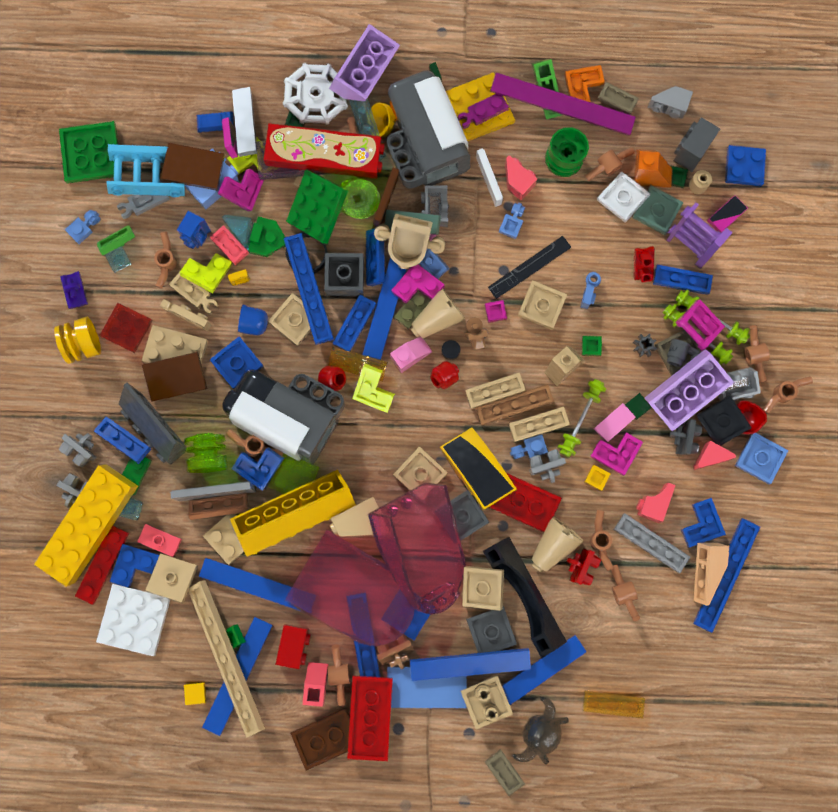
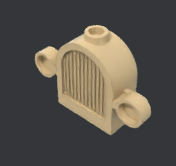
M395 214L391 231L385 224H379L374 231V236L377 240H389V255L398 264V267L402 269H409V267L419 264L425 257L427 249H431L433 253L439 254L445 248L443 238L434 237L431 241L429 240L433 222Z

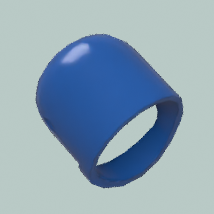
M242 305L238 332L256 336L262 335L268 325L267 313L262 309Z

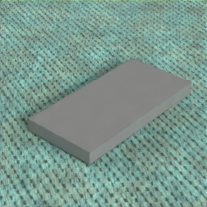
M248 481L172 490L170 493L171 499L187 501L241 493H254L256 488L255 485Z

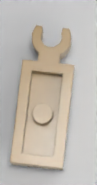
M180 272L169 284L170 287L196 308L200 309L203 305L204 310L209 315L212 314L208 309L209 305L219 306L215 300L208 299L211 296L209 292L180 276Z
M165 299L160 304L164 310L206 331L211 327L207 316L199 312L196 315L191 312L189 307L183 304L178 306Z

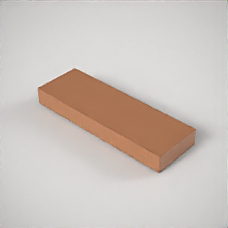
M247 493L189 501L190 520L248 511Z

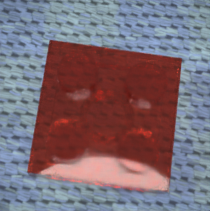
M117 303L99 336L135 354L153 320Z

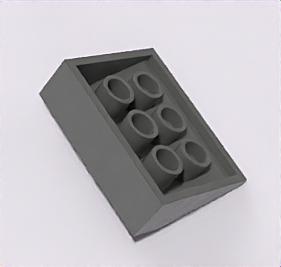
M129 383L124 384L119 400V405L122 408L120 412L127 420L130 418L134 422L132 426L139 434L143 433L146 439L144 441L151 449L154 447L158 451L157 457L163 463L172 464L189 449L145 396Z

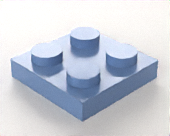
M754 433L750 435L735 466L770 485L789 450Z

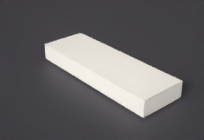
M482 148L477 150L476 159L494 205L497 207L502 204L503 196L485 150Z

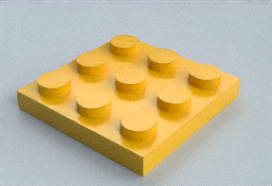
M494 72L446 91L457 117L460 113H468V107L496 94L490 92L495 76ZM509 107L508 111L477 126L472 122L468 128L463 129L467 141H471L514 124L515 118ZM466 119L459 120L461 127L463 123L467 122Z

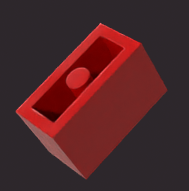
M288 624L283 625L275 665L300 669L301 665H305L307 653H304L305 645L309 646L311 639L308 628Z

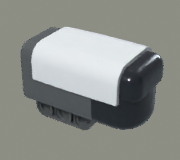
M254 369L245 371L234 390L228 392L222 403L224 412L236 427L250 435L256 436L264 443L297 461L303 459L312 465L316 462L338 424V418L345 407L344 398L340 393L305 374L296 375L289 387H286ZM300 381L307 382L304 388H298L297 385ZM317 390L324 391L323 396L318 398L314 396V393ZM339 399L341 403L339 406L333 407L330 405L331 401Z

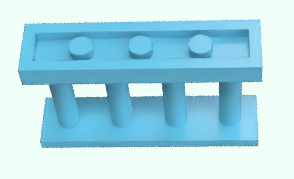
M108 144L109 161H114V181H107L108 194L117 196L130 194L180 197L185 196V184L173 182L160 183V163L165 161L167 147ZM123 161L134 162L133 182L121 181ZM142 162L153 163L152 182H141Z

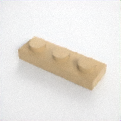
M519 372L467 389L465 393L470 408L473 409L526 390Z
M561 407L509 423V428L515 443L567 427L570 423L565 408Z

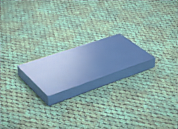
M387 667V677L393 678L391 708H467L461 694V690L467 688V676L412 681L410 667H404L402 670L399 667Z

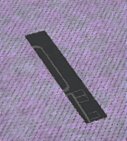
M564 236L560 237L494 282L488 289L496 299L569 250L571 248L570 244Z

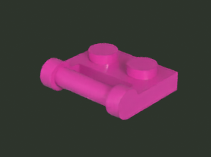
M700 299L696 300L683 316L675 322L691 336L701 351L707 348L725 327ZM689 319L706 336L705 339H703L696 332V330L687 322Z

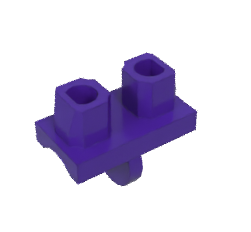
M77 271L70 275L60 276L68 308L74 309L87 305L88 301L80 272Z

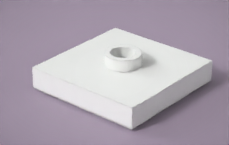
M621 171L597 197V201L626 223L649 198L650 193Z

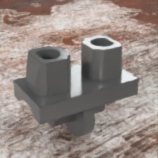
M686 420L676 428V432H670V437L675 438L674 445H677L675 454H698L699 444L694 443L693 438L694 436L701 435L702 426L696 424V420Z

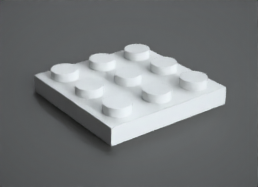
M112 584L96 642L155 656L170 599L149 592Z

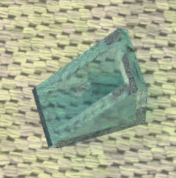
M232 215L222 216L225 224L248 250L250 245L249 239L254 225L252 219Z

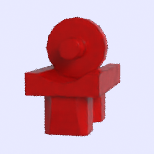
M653 246L645 249L635 248L634 280H641V282L652 281L655 254Z
M583 549L581 554L575 553L573 559L567 558L566 562L571 564L568 571L572 572L569 581L580 585L592 584L594 576L587 573L588 568L591 566L597 569L601 562V559L594 555V551Z

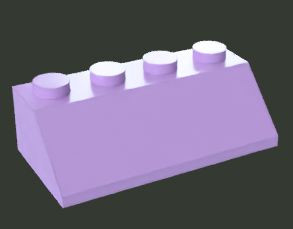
M369 24L335 76L329 89L344 99L366 101L400 45Z
M705 349L648 394L645 399L673 432L730 387L734 381L712 354Z

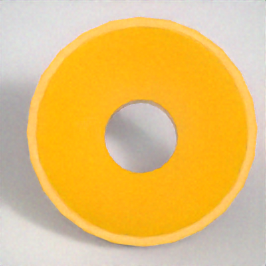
M375 103L368 115L369 129L374 136L386 137L394 128L396 116L388 104Z

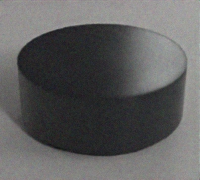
M454 340L446 341L442 346V355L448 360L456 359L460 355V345Z

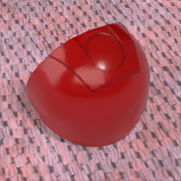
M740 401L737 404L752 426L751 429L743 434H754L766 424L767 414L758 405L751 401Z

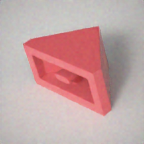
M709 441L705 443L693 467L694 470L732 460L736 456L731 451Z

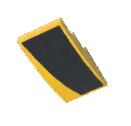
M473 428L468 429L440 447L460 480L462 479L482 510L487 509L517 490L500 463Z

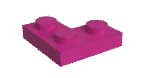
M246 169L241 184L230 177H224L218 194L244 210L252 211L265 178L251 169Z
M417 264L406 272L391 291L407 304L418 290L432 300L445 287V284Z
M627 432L624 434L617 449L600 439L590 457L624 476L643 442Z

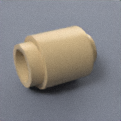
M705 170L697 171L690 180V190L695 194L704 193L712 183L711 174Z

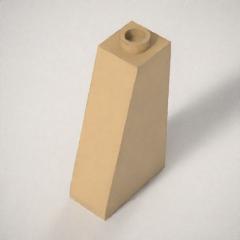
M566 346L551 360L544 373L558 386L585 360L572 347Z

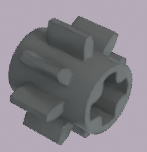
M640 334L638 336L639 340L633 341V344L636 345L633 351L640 353L639 357H642L643 354L650 357L651 351L657 350L654 346L657 340H652L650 334L646 337ZM643 342L646 343V347H647L646 349L643 348V347H644V345L642 344Z

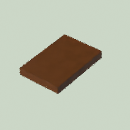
M168 143L161 180L218 191L225 154Z
M392 168L374 217L372 229L382 224L386 210L397 184L399 169Z
M198 352L142 365L151 402L208 389Z
M346 708L290 733L306 771L348 752L350 716Z

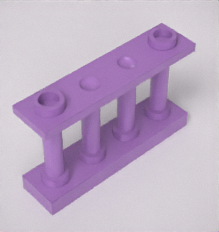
M695 203L692 207L687 206L680 214L683 216L682 219L668 231L670 236L666 241L670 242L674 236L697 255L696 257L699 260L695 265L701 269L732 232L728 228L722 233L715 231L694 213L699 205Z

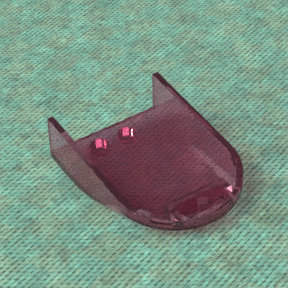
M425 482L368 514L380 554L409 604L422 613L439 614L450 608L461 593L459 588L464 580V567L466 563L447 485Z
M326 530L284 600L286 603L333 630L368 646L385 645L398 639L410 626L415 611V601L411 587L399 572L339 536L334 535L329 530Z

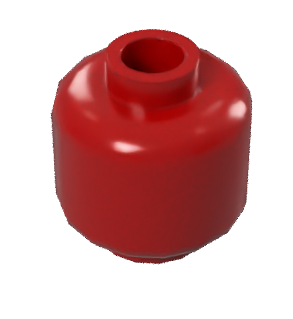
M444 361L432 369L430 379L436 388L445 390L458 382L459 369L454 363L451 364Z
M325 366L319 372L318 382L334 391H339L345 386L346 373L338 366Z

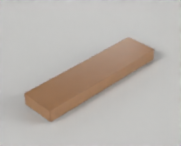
M546 384L478 406L475 409L481 426L554 403L550 388Z

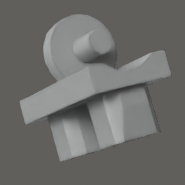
M78 433L76 438L79 442H77L71 436L64 434L61 438L64 442L59 450L66 456H69L74 449L79 453L72 460L78 466L83 467L89 461L93 462L97 458L85 448L86 446L89 449L94 447V444L90 442L92 435L87 433L83 436Z
M557 449L547 452L549 463L543 464L540 455L530 458L531 469L529 471L531 476L546 471V474L540 475L542 481L549 479L551 484L555 483L554 477L560 475L559 469L552 471V469L566 463L565 458H561Z
M71 473L68 474L64 481L59 480L56 485L71 493L70 495L63 493L61 498L66 500L65 506L67 508L74 504L87 484L85 482L81 490L75 488L80 478Z

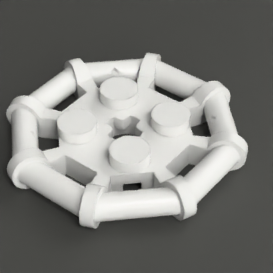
M303 63L297 71L284 79L285 93L283 106L288 108L300 120V123H325V125H328L341 111L347 109V99L341 96L335 98L334 92L329 89L332 82L330 83L327 80V76L330 75L334 79L337 75L332 65ZM310 72H322V74H310ZM302 75H306L305 79L302 82L296 81ZM292 88H297V96L292 97ZM314 90H318V93H320V95L313 96L311 93H313ZM299 102L302 108L304 109L303 112H301L294 104ZM331 104L336 105V107L333 108V109L327 114L326 110L330 108V105H331ZM309 111L321 112L322 116L308 114Z

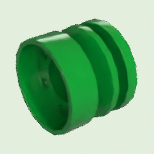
M572 127L556 131L545 154V163L553 174L560 177H570L581 169L589 151V141L585 134Z

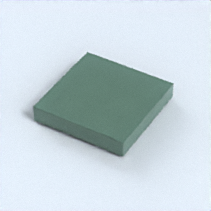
M650 185L648 189L650 193L649 198L638 208L632 218L666 235L684 202Z

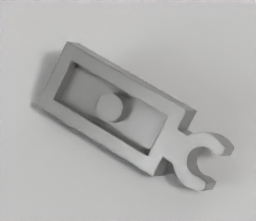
M131 195L127 197L129 203H120L117 205L119 211L126 209V212L121 214L123 219H127L131 216L132 212L138 216L170 200L168 195Z

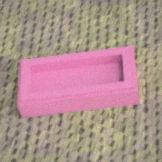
M622 403L597 425L594 430L607 443L636 417Z

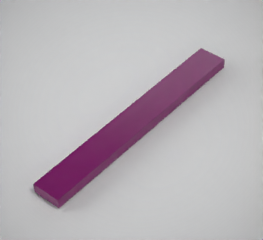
M497 72L490 89L492 93L628 136L631 135L636 118L629 114Z

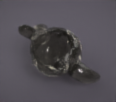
M540 697L545 706L544 713L529 717L522 731L523 740L527 744V748L520 754H512V757L519 762H529L538 754L543 763L548 764L549 759L546 754L553 752L560 744L562 737L560 725L567 724L569 719L568 717L555 718V705L546 697Z

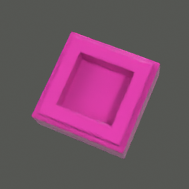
M503 300L485 303L488 323L507 320Z

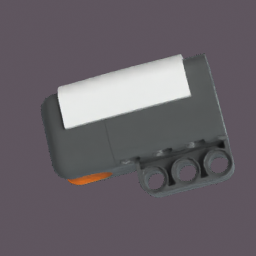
M425 70L391 84L388 89L390 107L396 116V122L400 131L388 136L387 145L395 168L399 169V177L404 187L412 189L420 185L434 186L467 172L470 169L468 141L440 78L436 77L433 72ZM395 142L400 143L398 147L391 146ZM400 159H406V160H407V162H405V163H403V164H402V163H399L398 161H399ZM408 175L414 176L412 180L405 179Z

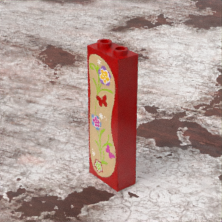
M268 123L264 163L266 166L297 170L308 169L314 172L377 179L378 173L382 172V161L379 160L380 155H384L385 143H382L381 136Z

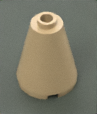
M442 289L413 321V328L411 330L417 338L421 336L424 339L462 322L465 318L449 295Z
M553 517L550 519L531 559L534 562L532 566L540 572L543 570L547 572L579 547L583 539L575 531L570 530L565 523Z

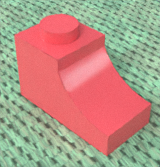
M666 483L657 495L652 497L644 496L643 499L640 498L636 507L639 510L637 515L657 523L663 522L675 485Z

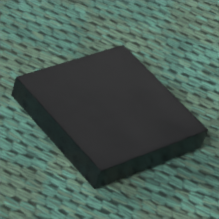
M731 395L697 414L698 419L714 443L720 446L752 428Z

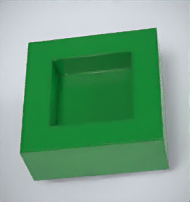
M582 336L581 356L600 357L602 355V336Z
M238 624L226 629L233 649L246 642Z

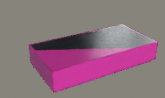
M228 117L222 119L224 145L233 159L238 157L236 131Z
M734 195L707 221L717 232L720 231L722 233L748 207Z

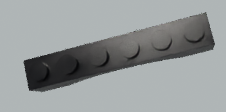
M510 537L483 550L492 569L504 570V578L519 595L529 619L531 640L540 657L555 651L565 644L567 640Z

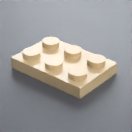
M152 325L142 362L151 363L198 352L202 364L208 340Z

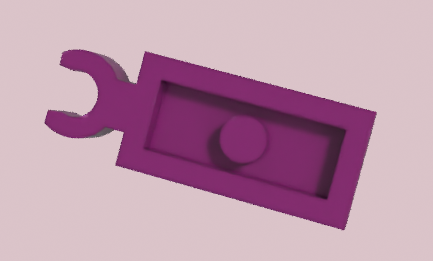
M494 94L468 107V113H460L458 120H467V122L462 124L463 129L468 128L472 122L477 126L508 111L509 106L502 95Z

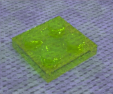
M283 454L284 460L268 487L285 494L315 480L320 467L302 459L297 461Z

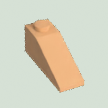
M716 542L697 544L693 601L703 605H710L728 566L729 546Z

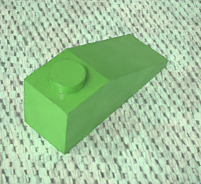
M552 59L532 63L536 85L559 92ZM543 109L546 120L562 115Z

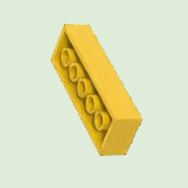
M107 464L98 465L34 565L66 587L75 584L138 485Z
M337 469L231 518L230 521L245 555L248 557L257 554L260 550L269 546H274L288 537H293L305 529H310L320 522L330 520L333 516L356 506L348 485Z

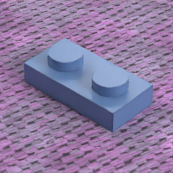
M427 249L425 257L419 263L422 268L437 279L450 269L439 255L433 253L431 249Z

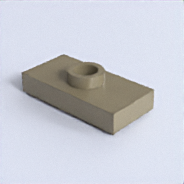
M606 82L597 100L622 113L631 115L639 98Z
M501 749L485 761L508 796L525 784Z

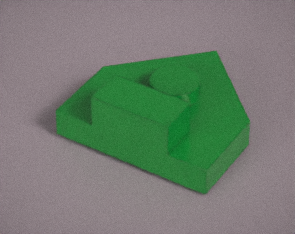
M258 216L249 239V253L268 257L275 251L286 247L284 242L285 235L275 220Z

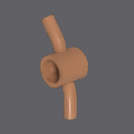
M632 147L617 155L613 150L607 151L597 160L600 165L587 173L585 177L590 181L603 171H605L607 176L616 173L623 166L621 160L635 153Z
M167 232L160 233L163 249L158 250L154 256L156 264L161 269V274L155 285L159 289L163 288L168 278V272L174 270L177 265V260L171 252V244ZM163 258H170L168 263L161 264Z
M751 325L749 327L751 346L744 348V357L748 365H755V370L758 371L759 383H763L767 379L762 362L769 361L770 354L765 343L759 344L757 326Z
M812 377L801 378L794 382L786 381L776 386L773 391V397L770 398L763 409L765 413L769 415L778 402L786 403L794 399L798 394L799 387L813 383ZM783 387L788 390L789 396L783 395Z
M231 429L225 434L233 442L243 446L244 452L250 457L254 458L261 453L263 454L267 448L264 446L263 441L254 435L243 439ZM248 443H258L260 449L251 451L249 450ZM271 448L273 451L283 456V452L275 448Z
M597 510L594 523L595 533L590 537V545L593 549L599 551L600 559L606 570L609 571L614 567L607 556L606 549L611 546L612 537L608 532L603 531L604 511ZM599 534L605 537L606 544L603 547L596 544V538L599 537Z
M613 565L614 568L611 571L617 586L612 587L615 601L618 606L625 604L633 621H638L640 616L633 604V601L638 599L636 589L632 581L624 583L618 565Z
M335 644L332 645L334 665L328 666L329 685H336L338 706H345L344 684H350L348 664H342L340 646Z

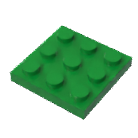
M114 121L59 129L64 181L66 184L114 177V161H109L108 144L118 145L117 129Z
M306 169L286 222L318 241L328 244L348 190Z

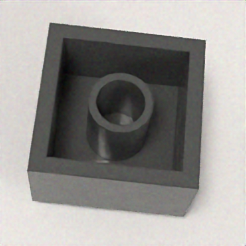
M702 117L698 123L693 122L675 150L674 154H676V157L673 161L693 172L720 131V128Z
M325 253L324 290L326 296H364L363 253Z

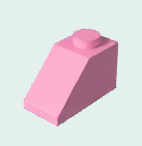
M419 337L391 352L390 358L402 373L432 353V350L425 340Z

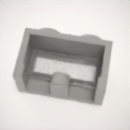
M447 185L425 186V192H421V204H425V210H422V213L441 216L440 226L448 227Z
M749 367L728 372L727 374L734 383L719 394L718 398L722 400L731 395L734 401L739 398H753L755 394L761 393L758 371Z

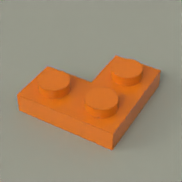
M601 65L565 71L564 74L569 96L591 102L588 88L601 86L605 83Z

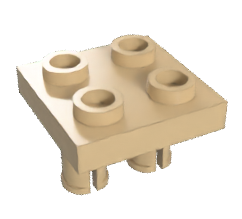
M497 675L461 690L476 730L513 714Z

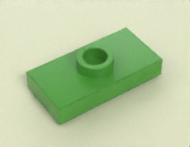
M127 225L96 244L103 256L114 249H120L126 242L135 238L131 227Z

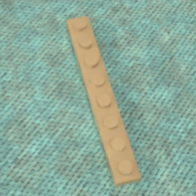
M205 580L200 581L190 587L188 592L246 738L264 730L265 727Z

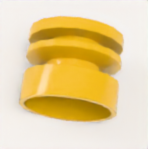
M88 316L74 320V329L69 322L65 323L64 327L62 325L55 326L56 344L67 364L74 363L75 360L81 361L82 352L87 358L101 354V344L97 331Z

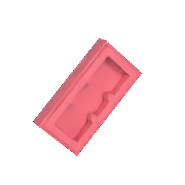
M224 225L210 236V239L235 266L249 254L248 250Z
M145 524L137 542L174 557L182 539Z

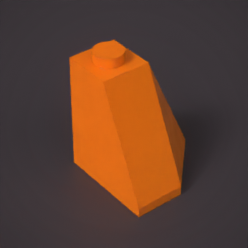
M636 149L634 181L640 186L652 185L654 187L671 188L673 169L663 156L655 150Z

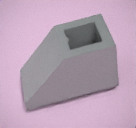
M674 86L652 96L647 108L657 113L668 114L675 119H682L687 111L693 92Z

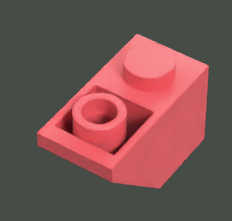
M508 156L505 163L507 190L522 201L536 185L537 178L534 172L529 169L526 170L517 158Z
M308 662L303 705L324 706L328 674L327 663Z

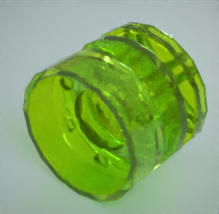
M350 178L341 183L340 186L348 190L341 212L352 218L367 219L377 211L380 195L374 184L359 178ZM357 195L360 198L359 201H354L352 196Z
M202 433L185 438L184 444L190 445V447L185 448V452L194 454L193 457L186 459L187 473H209L228 469L227 456L218 454L219 451L226 449L225 444H218L226 441L225 435Z

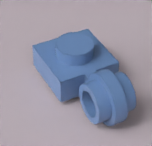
M514 203L511 214L514 215H505L499 233L514 239L517 238L523 224V220L517 218L518 216L522 217L525 210L522 203Z
M89 210L84 215V222L78 217L65 229L78 244L82 243L93 233L89 226H94L100 221L99 214L96 211Z
M591 272L586 277V288L580 308L588 309L590 304H594L596 293H593V291L601 282V277L596 272ZM590 278H595L596 282H592Z
M542 434L523 440L525 448H522L521 445L510 448V455L514 459L524 457V452H527L529 459L537 455L547 454L548 452Z

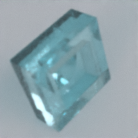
M122 246L105 254L114 272L131 265Z

